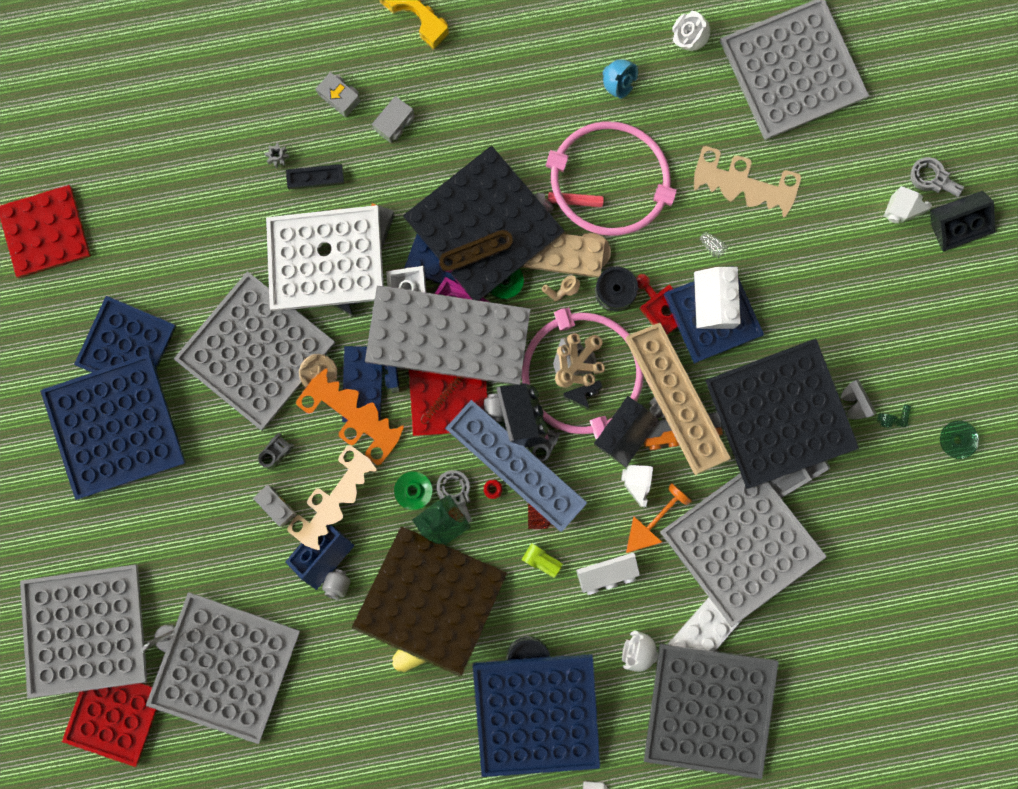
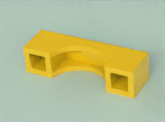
M379 0L393 14L398 11H411L415 13L421 20L420 38L433 49L449 34L447 22L441 17L437 18L429 6L425 7L420 3L421 0Z

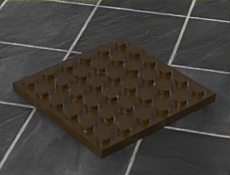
M401 526L352 625V629L462 678L507 572Z

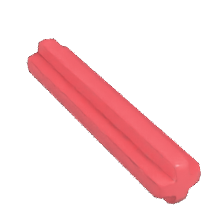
M549 192L548 201L558 204L554 193ZM561 193L567 205L603 206L604 199L602 196Z

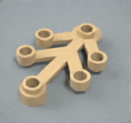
M573 333L567 337L569 346L562 345L557 349L560 370L555 375V381L558 386L564 388L570 387L573 383L584 384L585 386L595 383V377L589 373L584 376L573 375L576 371L593 372L598 375L605 370L602 362L594 364L583 363L592 352L601 348V338L596 335L586 338L585 348L578 355L577 344L580 343V336L577 333ZM570 354L571 365L568 367L567 356Z

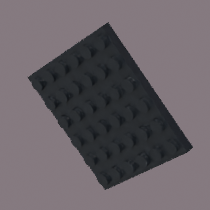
M492 145L403 215V218L438 259L447 251L500 230H506L512 235V245L508 250L456 271L449 272L470 298L476 301L482 300L565 232ZM500 239L499 242L500 244H505L506 240ZM447 260L445 264L450 266L453 264V262L451 260Z
M816 338L705 380L746 489L859 449Z

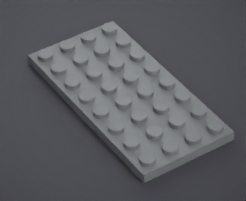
M377 285L365 363L520 385L530 309Z

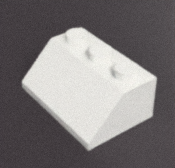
M423 266L386 271L388 287L426 293Z
M715 267L694 272L697 329L736 328L740 324L738 268Z
M634 553L576 570L582 592H587L588 595L599 592L598 588L606 586L607 590L617 587V582L624 580L625 584L636 581L635 577L640 576Z

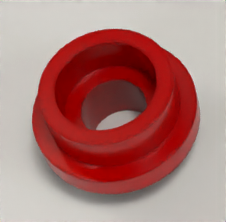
M489 480L485 483L483 491L489 499H496L502 494L503 488L497 480ZM491 486H495L497 488V491L495 493H491L489 491V488Z

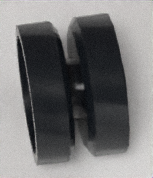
M616 266L606 269L598 277L596 283L595 297L597 302L606 311L615 313L626 310L636 298L638 291L637 279L631 271L623 267ZM613 287H616V289L620 290L616 292L613 290Z
M523 636L511 643L507 650L506 659L550 657V653L544 643L538 638Z

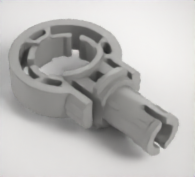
M921 158L912 167L910 173L911 181L920 190H934L939 193L940 190L944 189L959 197L964 189V186L949 179L950 173L945 171L943 165L934 158ZM926 163H928V167L932 168L935 172V178L931 181H924L920 178L918 181L919 170L925 168Z
M450 470L439 477L436 486L437 494L442 501L447 503L449 509L454 508L456 510L460 525H465V523L472 522L466 507V503L470 502L468 496L470 484L468 478L463 473ZM459 477L463 479V481L460 480L462 486L460 493L456 495L448 494L444 486H442L441 492L440 483L443 479L445 480L442 485H445L446 481L451 479L457 481Z

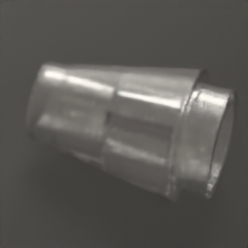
M707 231L699 239L713 257L720 258L728 249V246L725 245L726 242Z

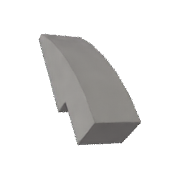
M827 461L774 479L769 484L779 497L782 498L830 469Z

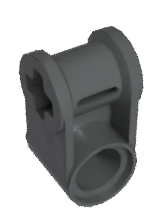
M548 429L549 440L534 446L532 454L542 463L546 462L561 432L558 431L556 433ZM538 449H543L546 452V457L538 458L535 452Z
M281 433L276 434L259 454L258 461L260 465L266 469H273L289 454L294 445L292 443L289 444L282 437ZM272 455L273 461L268 465L264 464L265 456Z

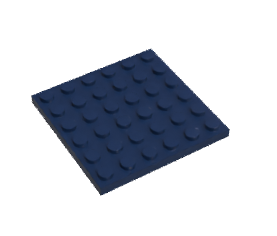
M148 353L40 390L75 500L186 463L151 354Z
M592 654L473 663L482 777L600 769Z

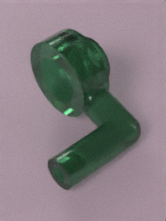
M903 404L901 419L894 415L879 413L877 422L880 423L881 427L892 428V425L905 428L908 425L911 405Z

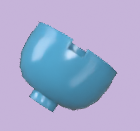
M625 59L615 60L610 63L603 71L605 89L611 95L620 99L626 97L633 88L630 86L632 81L637 80L638 66Z

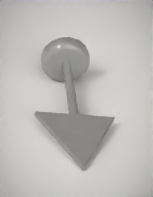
M164 625L156 631L154 639L147 642L139 651L140 654L155 644L159 650L166 652L172 634L175 632V626Z

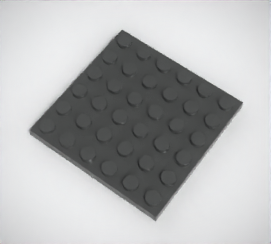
M660 643L643 761L762 779L778 660Z

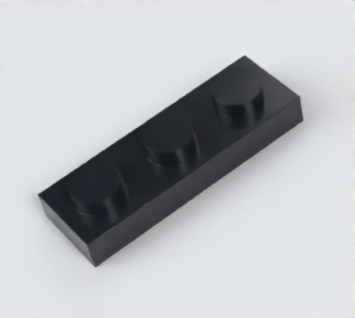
M335 164L287 169V188L292 190L344 184L343 165Z

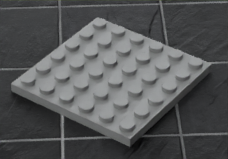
M813 0L720 39V43L764 140L869 97L825 0Z
M247 271L175 356L174 360L263 431L302 384L299 377V369L305 358L313 354L326 355L335 342L295 309L271 311L269 288Z
M741 473L660 531L661 535L731 627L826 558L823 551L771 485L766 482L746 489Z
M138 565L20 580L27 699L147 682L145 651L141 654L139 652L144 647Z
M188 592L174 629L175 632L170 639L146 706L259 744L300 630Z

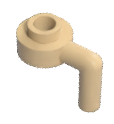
M570 275L562 281L559 291L555 292L548 285H544L542 291L554 301H558L564 295L571 296L577 293L580 288V281Z

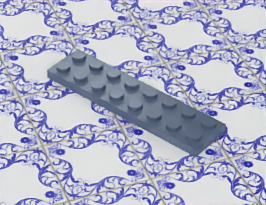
M472 400L445 428L560 532L568 526L587 504L584 499L524 446L510 442L508 432Z

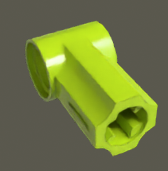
M532 543L521 559L553 578L556 577L563 565L560 561L547 555L544 550Z

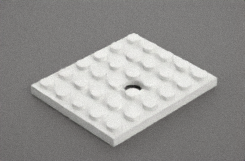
M378 205L266 217L271 311L375 300L377 285L383 286L380 213ZM323 243H329L332 247L331 253L325 257L320 256L318 248Z

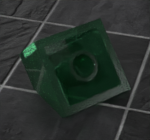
M450 495L438 500L412 519L421 535L436 544L447 545L471 528Z

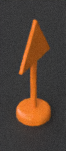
M671 483L668 489L674 495V498L647 527L633 516L626 553L662 543L650 530L677 500L684 505H689L692 500L676 485Z

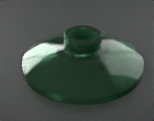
M965 421L950 422L940 433L941 448L952 458H968L978 448V433L971 424ZM955 437L960 439L959 444L954 442Z

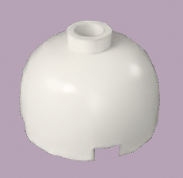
M690 11L691 13L683 14L678 18L672 32L674 33L673 41L677 46L693 51L702 48L708 42L711 30L709 22L700 13Z
M633 631L630 634L633 637L631 640H626L623 648L622 661L626 662V665L623 667L631 671L641 672L647 670L656 662L658 652L655 642L650 636Z

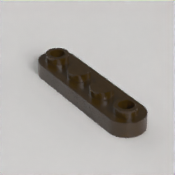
M500 230L447 251L440 256V267L445 272H453L506 251L512 245V235L506 230ZM505 239L506 243L500 244L499 240ZM447 260H451L453 262V264L450 266L446 265L445 263Z

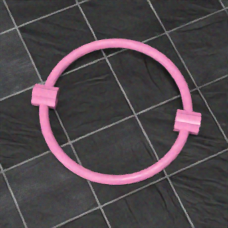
M598 122L580 128L562 143L557 152L550 150L545 166L551 168L552 190L562 211L578 226L596 234L618 236L638 231L651 223L665 205L672 206L676 194V189L670 188L671 178L667 159L657 143L643 131L620 122ZM603 129L621 130L638 137L653 150L662 168L663 185L658 184L653 200L658 203L644 219L626 227L605 228L583 220L570 209L561 194L558 174L559 171L564 172L568 155H565L566 150L581 136Z
M570 308L560 309L554 312L556 319L545 325L528 345L523 358L522 384L530 385L529 367L533 352L541 339L556 327H559L560 331L568 330L575 327L574 321L588 320L610 327L624 340L630 334L618 323L604 316L592 313L571 314ZM634 357L636 381L630 398L637 402L642 390L644 375ZM543 410L544 421L554 428L574 434L594 433L595 439L599 437L611 420H606V417L602 416L590 420L591 426H572L552 418Z

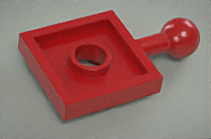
M640 274L636 277L638 288L644 289L651 299L639 309L652 325L661 323L666 335H668L678 326L672 312L670 316H665L662 314L661 309L664 306L669 307L664 293L673 288L669 284L657 294L649 285V277L645 274Z

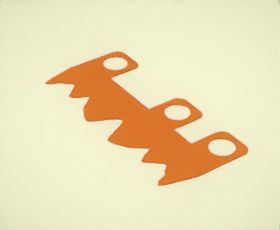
M324 369L310 381L296 401L297 406L306 413H312L321 400L348 420L340 430L339 437L349 445H354L365 432L374 439L373 443L366 450L365 456L376 465L382 464L398 443L404 426H400L397 429H389L388 418L378 421V411L373 402L357 408L358 391L351 389L338 391L339 382L328 383L326 377L328 369ZM311 396L314 399V405L310 408L304 407L302 405L303 397ZM350 427L354 428L357 432L356 437L352 440L347 439L344 435L345 430ZM379 447L382 449L383 456L380 459L372 458L371 450L373 448Z

